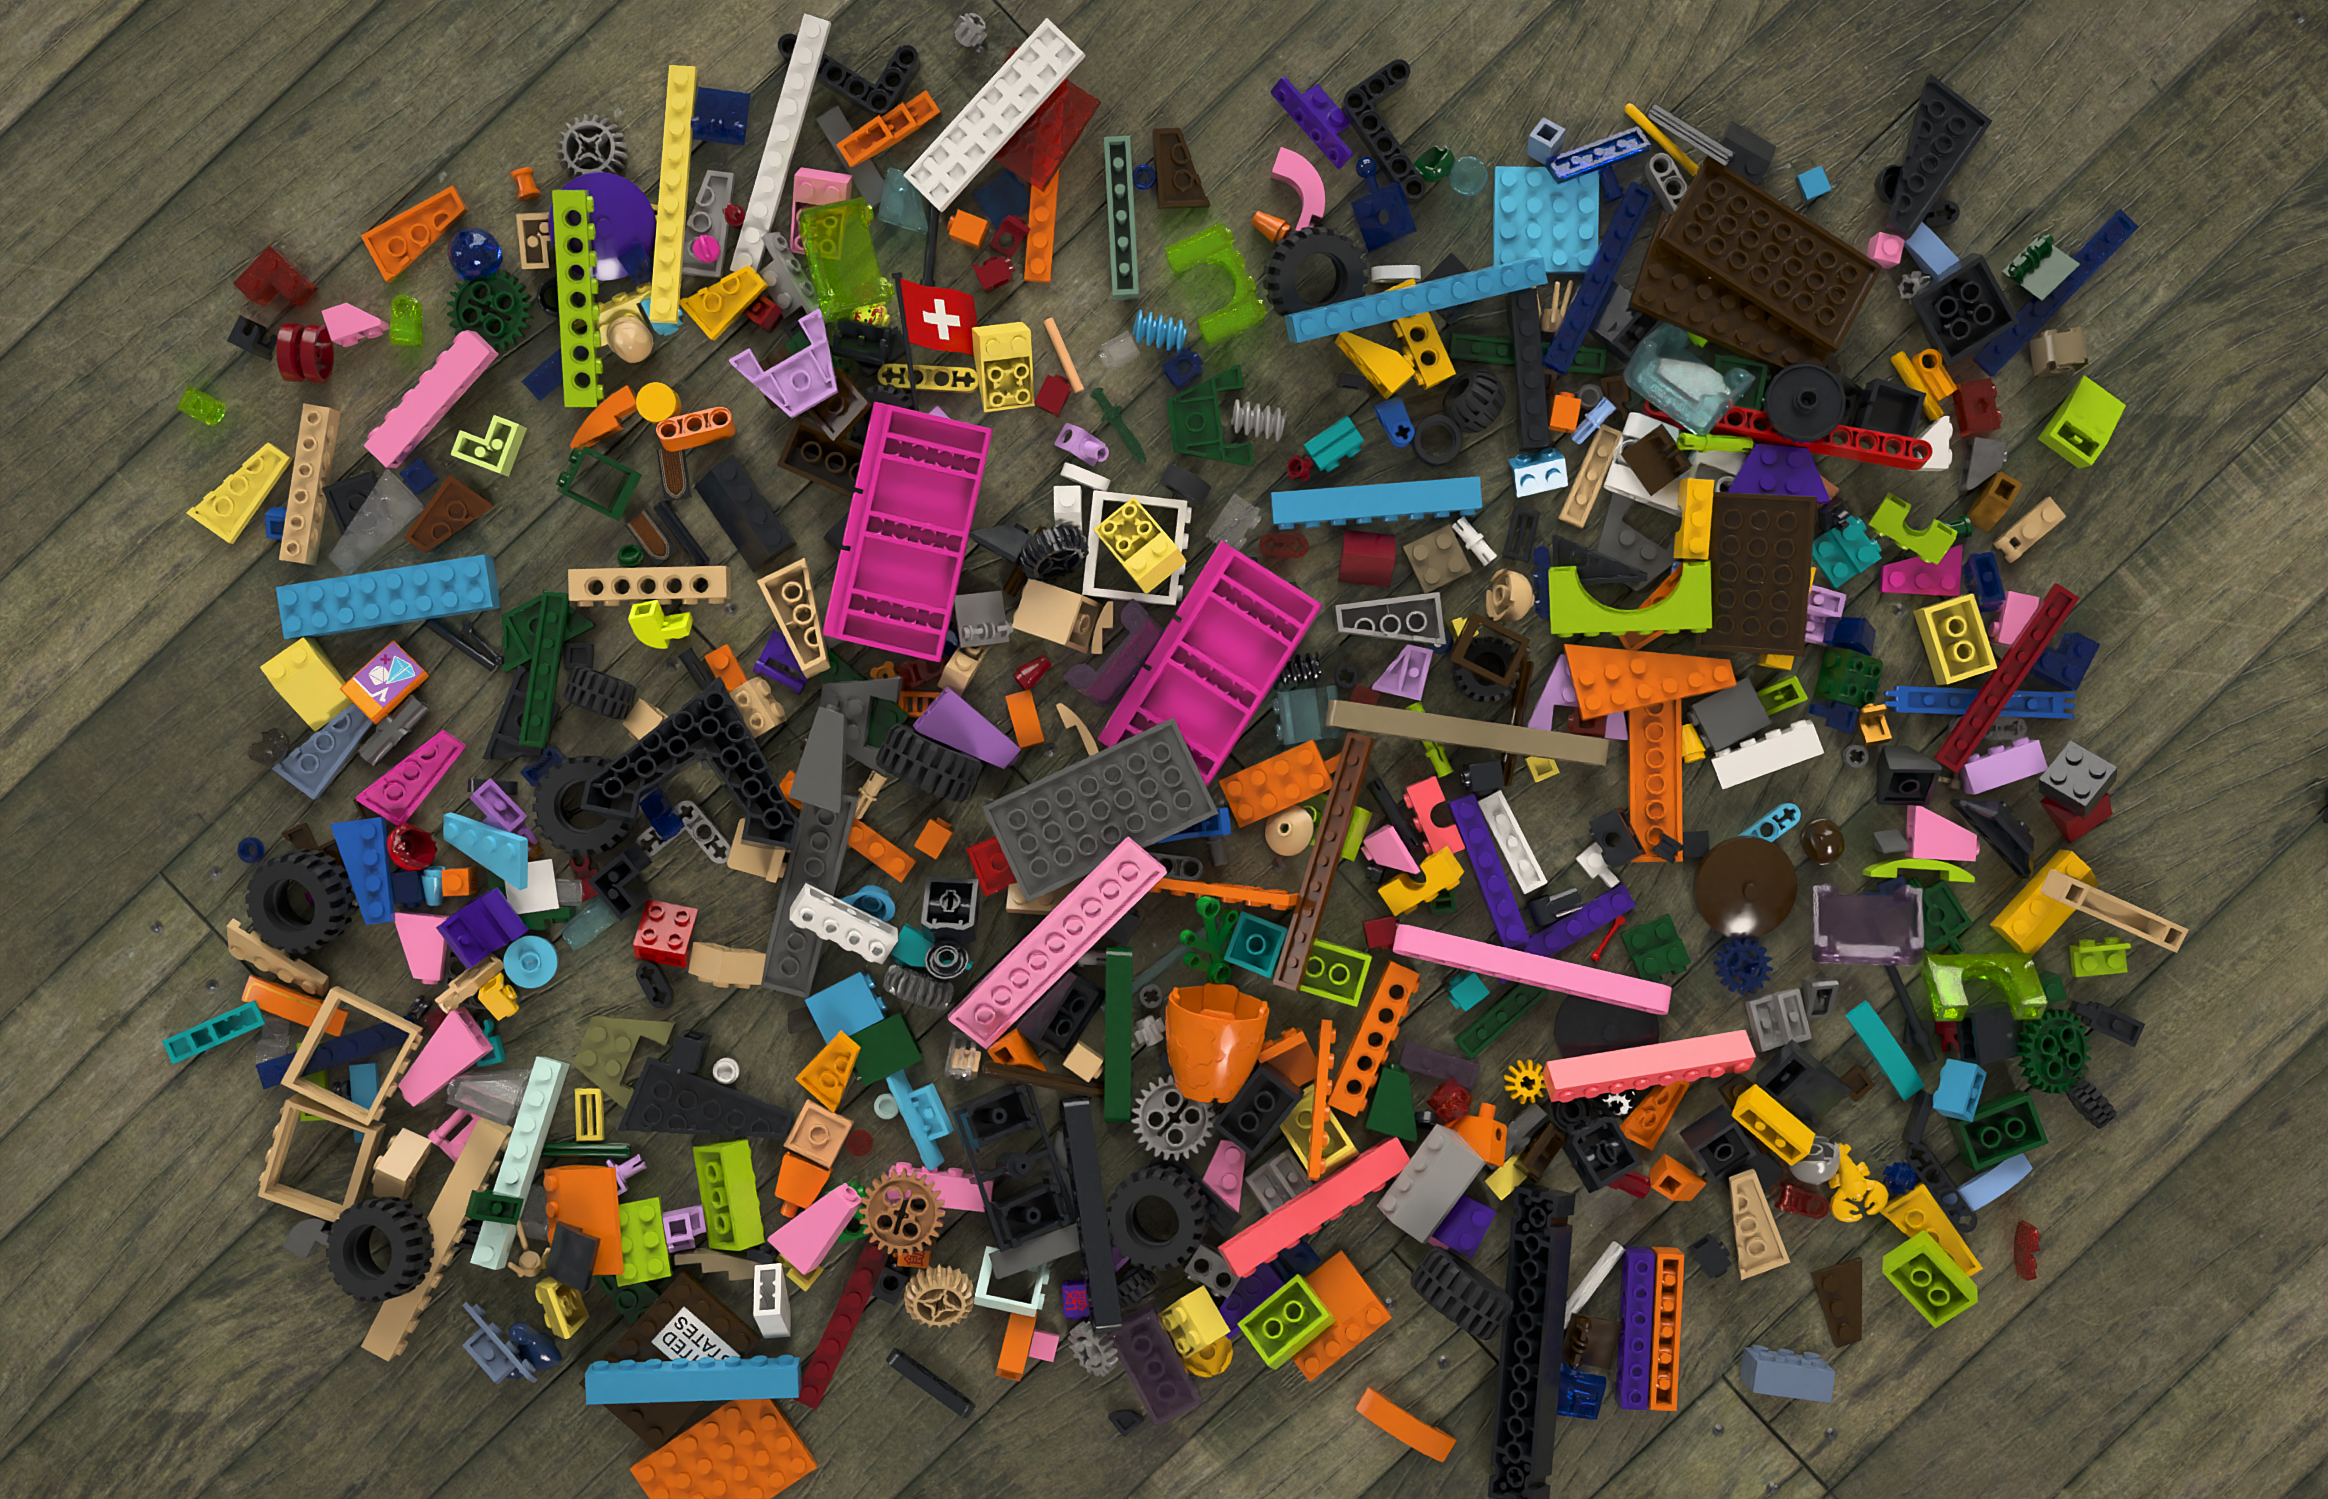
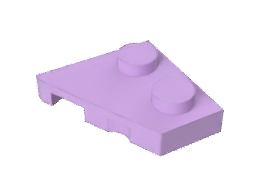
M1407 644L1383 675L1374 683L1372 689L1421 701L1433 650Z

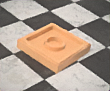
M807 1099L784 1147L831 1169L854 1121L836 1112L833 1113L828 1108Z

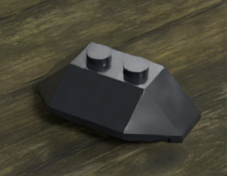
M1953 799L1949 802L2019 878L2030 879L2033 876L2034 838L2029 834L2030 828L2023 821H2017L2011 815L2013 811L2005 802Z

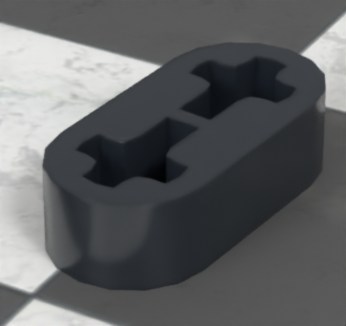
M1953 201L1935 202L1927 214L1930 218L1924 220L1923 223L1929 229L1948 226L1958 219L1960 209ZM1946 209V211H1951V216L1946 218L1944 215L1937 216V213Z
M468 779L467 792H475L489 779ZM493 780L506 795L518 794V781Z
M651 961L644 962L638 966L636 978L651 1005L656 1008H664L671 1004L674 999V992L661 967L656 962ZM645 966L648 969H654L655 973L652 974L654 984L649 977H643V973L646 972ZM656 985L660 992L666 991L668 996L664 998L665 1003L662 1000H656L655 996L658 995V991L655 988Z

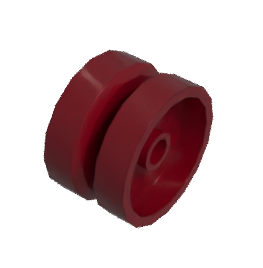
M285 323L282 325L277 338L276 356L280 375L285 381L302 382L305 379L311 383H326L329 381L334 366V346L327 326L309 324L305 328L297 323Z

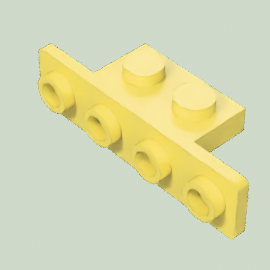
M644 282L638 285L635 291L628 294L626 292L618 293L612 297L611 301L604 304L602 302L595 303L600 308V320L596 321V331L601 332V347L608 344V327L614 320L620 317L638 318L648 327L637 303L651 298L652 283ZM576 319L574 322L575 329L587 325L582 319Z

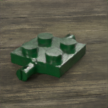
M1917 876L1908 879L1906 882L1915 894L1912 896V900L1905 902L1898 909L1925 950L1930 952L1940 944L1948 943L1955 955L1963 952L1965 949L1957 939V936L1973 922L1945 880L1940 879L1931 886L1924 888Z

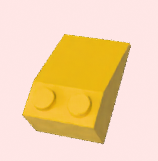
M1347 331L1339 333L1335 341L1337 346L1386 400L1408 382L1415 373L1413 369L1415 365L1405 354L1401 356L1397 351Z

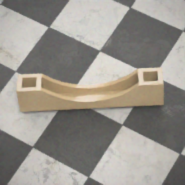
M2050 869L2040 890V893L2176 953L2189 930L2054 869Z

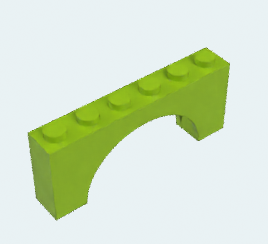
M1710 561L1683 562L1682 575L1674 590L1662 601L1638 610L1615 609L1595 600L1582 586L1576 566L1550 567L1551 634H1557L1558 637H1571L1573 633H1584V636H1598L1600 632H1610V635L1619 636L1625 635L1626 631H1637V634L1647 635L1652 634L1653 630H1664V633L1674 634L1679 633L1680 629H1690L1693 633L1706 632L1707 628H1712Z

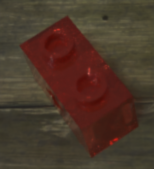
M1991 377L1957 384V390L1952 394L1961 438L2001 429L2002 416L1996 406L1997 390L1996 386L1992 383ZM1975 405H1980L1981 409H1976Z

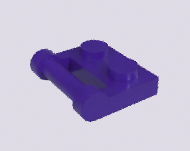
M773 630L760 658L753 668V672L758 675L764 674L792 688V692L800 695L809 679L802 672L784 634ZM770 657L800 672L799 679L797 680L767 665Z

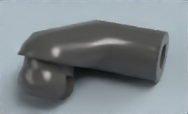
M1057 1130L1053 1151L1061 1167L1068 1169L1063 1131Z

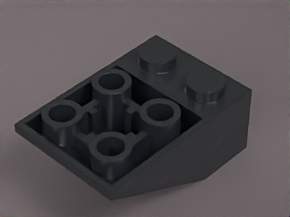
M1601 273L1567 311V314L1621 362L1626 364L1664 321L1629 307L1628 304L1632 293Z
M1793 1039L1756 1074L1757 1085L1781 1106L1814 1124H1817L1852 1090L1849 1085Z

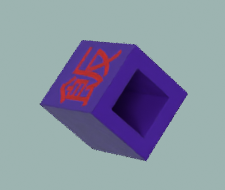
M1084 1279L1063 1280L1064 1318L1070 1317V1320L1078 1321L1085 1319L1086 1316H1090Z

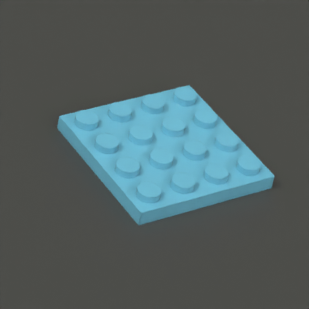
M1495 166L1493 186V266L1530 257H1543L1546 273L1596 274L1598 272L1599 168Z

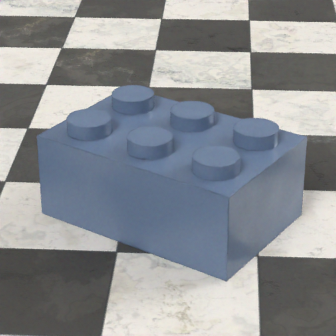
M1753 1345L1752 1348L1744 1347L1740 1379L1753 1393L1831 1403L1835 1371L1827 1365L1826 1361L1820 1358V1355L1812 1352H1804V1355L1794 1354L1791 1350L1783 1348L1778 1349V1352L1768 1351L1767 1347Z

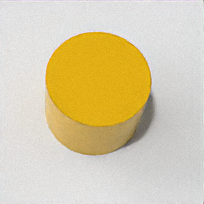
M659 382L649 383L641 388L636 398V406L641 416L655 425L668 418L679 416L681 413L682 404L678 394L665 384Z

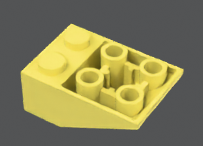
M1023 322L973 327V353L983 411L991 412L1035 406L1031 330Z
M1135 497L1093 529L1145 594L1149 593L1187 562L1179 548Z

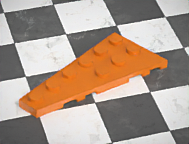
M1571 644L1563 645L1582 721L1727 689L1737 685L1731 662L1728 659Z
M1161 878L1148 891L1161 893V889L1171 890V895L1186 896V892L1195 893V898L1198 899L1202 896H1219L1221 902L1236 903L1246 900L1245 905L1261 907V905L1268 906L1269 903L1271 904L1270 908L1276 910L1293 909V905H1296L1299 893L1288 894V891L1280 889L1263 890L1261 887L1220 882L1206 884L1202 880L1183 881L1171 878Z

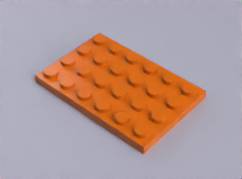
M743 1399L727 1401L663 1444L658 1451H653L632 1465L630 1471L649 1499H771L816 1469L818 1463L774 1399Z

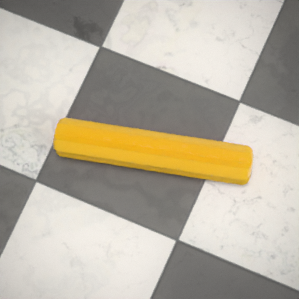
M1901 351L1891 358V362L1907 387L1926 393L1922 409L1928 419L1934 421L1944 414L1943 410L1905 352Z

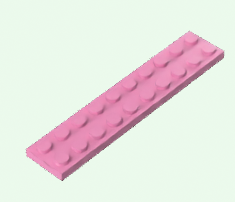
M1127 837L948 1014V1020L987 1050L1167 873L1166 868L1130 837Z

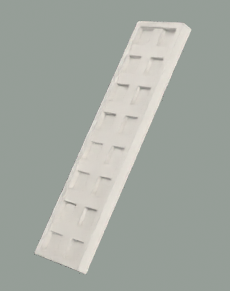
M1046 18L908 169L904 176L939 211L943 212L1083 60L1085 54Z

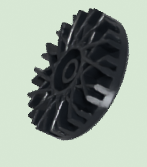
M1810 363L1795 364L1779 372L1767 387V391L1764 394L1763 406L1765 408L1763 413L1766 412V421L1770 422L1769 427L1771 429L1774 428L1778 436L1782 435V439L1788 438L1793 440L1792 443L1798 441L1799 444L1804 442L1813 443L1814 441H1820L1825 436L1827 437L1841 422L1846 407L1845 392L1837 377L1826 368ZM1801 400L1808 401L1809 406L1803 405Z

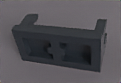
M239 315L227 342L271 361L273 358L271 354L277 344V335L273 334L270 337L269 343L264 344L262 337L265 335L267 327Z
M840 317L838 327L834 330L832 355L883 366L890 352L891 328Z

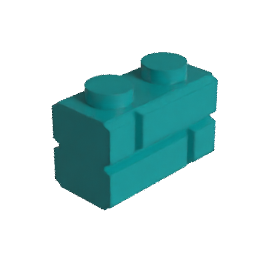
M1345 416L1305 443L1302 448L1307 456L1312 458L1313 464L1319 473L1324 469L1329 473L1340 465L1339 459L1345 455L1351 458L1362 450L1360 445L1363 444L1364 439L1350 418Z

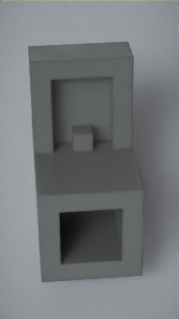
M314 1215L306 1218L293 1227L282 1247L305 1259L316 1252L320 1243L329 1247V1243H327L328 1235L334 1231L329 1226L331 1221Z

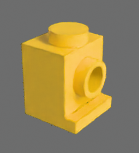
M501 972L479 988L478 999L498 1021L505 1016H512L519 1009V1005L516 1003L517 994L510 985L505 986L504 976Z

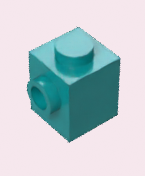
M1468 971L1464 975L1459 973L1449 981L1450 986L1446 988L1450 993L1447 998L1456 1009L1461 1007L1465 1012L1490 993L1473 971Z

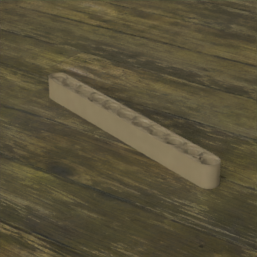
M1328 700L1325 721L1326 727L1603 767L1606 766L1609 740L1340 700Z

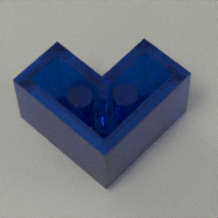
M2078 632L2065 633L2057 650L2046 646L2028 673L2063 691H2077L2100 644Z

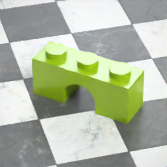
M1888 492L1872 515L1868 525L1872 526V530L1878 535H1887L1894 539L1895 544L1905 550L1911 549L1918 553L1917 556L1921 560L1938 565L1955 541L1957 531L1936 519L1924 530L1917 531L1911 529L1905 521L1911 504Z

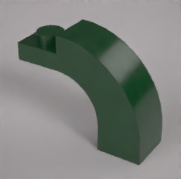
M488 870L490 890L498 887L507 899L505 880ZM576 905L559 906L557 909L518 914V916L527 928L545 930L551 928V919L552 923H566L568 918L576 916Z

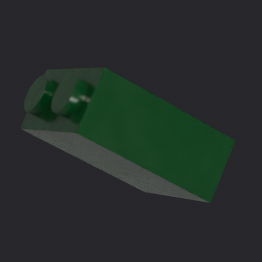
M903 1010L848 1036L861 1047L853 1072L858 1082L863 1081L864 1086H868L924 1058V1054Z

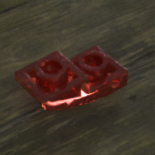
M2021 1220L2018 1221L2015 1232L2014 1260L2017 1275L2029 1281L2037 1278L2035 1272L2037 1263L2034 1256L2030 1253L2040 1251L2038 1244L2040 1235L2035 1226Z

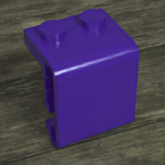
M498 887L469 902L436 927L466 969L473 967L489 953L510 941H514L529 930Z

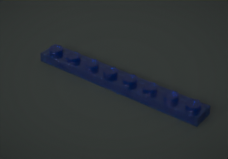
M1635 181L1629 184L1541 364L1563 376L1567 373L1655 195L1651 190Z
M2121 209L2117 210L2071 257L2080 266L2043 301L2033 296L2015 314L2019 323L1990 340L1972 360L1989 377L1994 376L2139 226Z

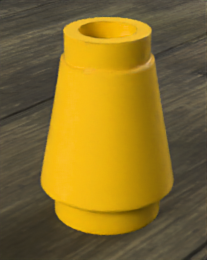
M1693 724L1683 725L1682 758H1684L1685 763L1706 758L1704 754L1706 749Z

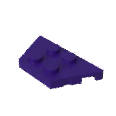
M1755 444L1746 461L1726 491L1727 493L1816 496L1817 503L1827 504L1830 499L1808 448Z

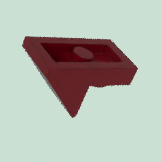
M761 294L742 313L770 334L783 319L781 314L783 309Z

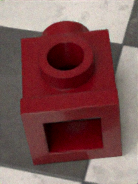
M997 256L991 257L984 261V266L980 268L977 263L972 265L985 294L1013 281L1011 273L1015 269L1009 257L1005 259L1003 257L998 259Z

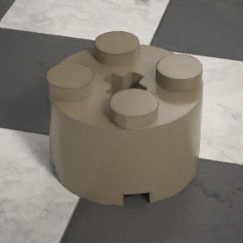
M2082 327L2071 328L2063 333H2057V330H2047L2040 333L2041 338L2030 340L2029 348L2034 376L2037 374L2040 378L2067 375L2066 371L2074 367L2075 372H2078L2089 366L2085 335Z

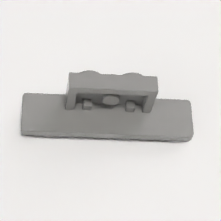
M778 231L763 235L761 239L774 260L758 274L768 284L766 289L775 304L783 309L781 312L783 317L789 318L801 308H804L807 315L819 308L823 314L824 324L831 323L833 320L829 315L827 307L815 292L814 285L806 277L800 262L792 254L786 239Z

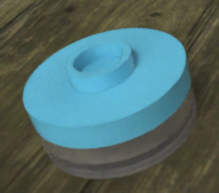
M540 934L521 936L508 947L504 956V969L507 976L512 982L525 988H536L546 984L556 974L560 964V955L556 945L549 938Z

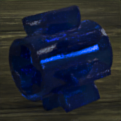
M1894 1162L1892 1167L1886 1166L1882 1174L1885 1177L1883 1184H1886L1887 1189L1895 1194H1906L1907 1189L1913 1191L1917 1183L1915 1180L1916 1172H1913L1912 1167L1904 1162Z

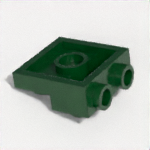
M1716 354L1707 401L1763 411L1765 408L1763 406L1765 396H1763L1764 387L1769 386L1772 371H1768L1767 365L1755 360Z
M1668 913L1620 932L1638 979L1657 983L1663 980L1661 975L1671 972L1672 975L1682 973L1687 970L1685 965L1691 963L1684 943L1679 938L1671 916Z

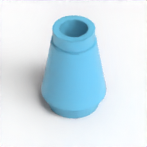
M429 866L423 868L421 879L427 905L437 906L443 904L442 870H445V867Z

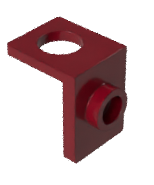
M1008 215L1002 221L989 246L1011 259L1021 241L1031 229L1026 226L1027 223L1020 217ZM1008 233L1013 237L1014 244L1011 248L1005 249L1000 246L999 237L1002 234Z

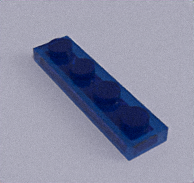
M1639 126L1550 157L1546 159L1545 167L1558 185L1649 152L1651 144Z

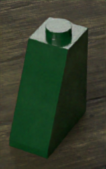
M1389 1062L1388 1066L1381 1064L1364 1125L1368 1129L1416 1142L1417 1131L1409 1075L1406 1071H1403L1404 1067L1402 1065Z

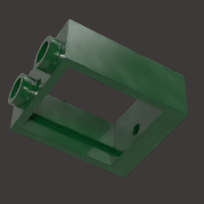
M582 444L578 448L574 447L568 458V461L571 463L567 471H562L557 479L556 485L559 486L557 491L619 521L642 474ZM586 454L625 473L608 508L569 489Z

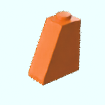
M1037 1311L1035 1317L1011 1312L995 1376L1020 1382L1034 1331Z

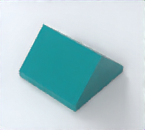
M1241 911L1224 960L1265 977L1272 978L1289 929L1274 921Z

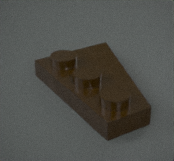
M1154 128L1152 133L1158 209L1209 208L1210 202L1208 197L1205 196L1201 186L1202 182L1191 161V154L1181 129Z
M1856 1257L1810 1272L1834 1346L1840 1348L1861 1341L1862 1258Z

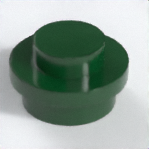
M626 545L619 550L617 560L623 568H636L643 563L644 554L636 545Z

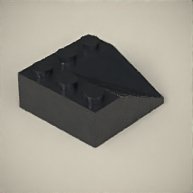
M1971 253L1947 268L1910 298L1928 343L1932 349L1937 350L1941 354L1942 363L1948 366L2019 323L2012 307L1981 254Z

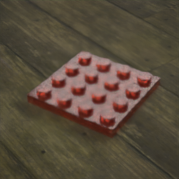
M1016 46L1013 47L1012 51L1006 58L1003 65L1012 57V55L1019 48H1017ZM1065 78L992 159L1044 192L1101 102Z

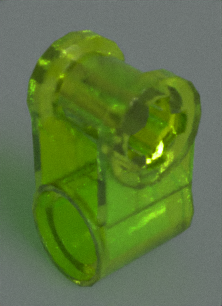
M398 295L391 302L390 342L393 346L420 347L423 342V308L418 300L407 295ZM408 305H410V309H407L404 312V307H408Z

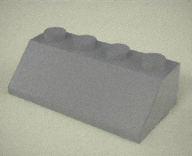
M1436 1124L1377 1206L1393 1224L1419 1242L1426 1244L1486 1162L1455 1130Z

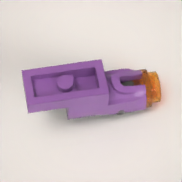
M491 778L469 797L487 816L482 821L484 824L528 838V862H533L544 851L540 847L541 843L536 839L535 834L522 822L527 815Z

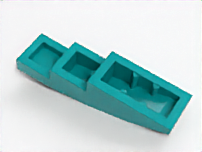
M253 1000L167 1038L162 1043L172 1064H175L266 1024V1021L256 1000Z
M1866 1000L1845 1015L1866 1052L1873 1057L1882 1074L1889 1079L1902 1100L1905 1101L1925 1086L1894 1037Z

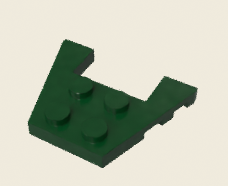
M1240 364L1166 400L1173 453L1248 467L1254 466L1251 442L1224 445L1217 393L1244 388Z

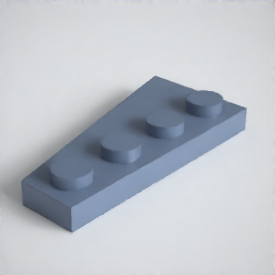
M352 703L333 718L327 726L317 731L301 747L296 748L286 759L275 765L272 769L310 798L317 800L374 723Z

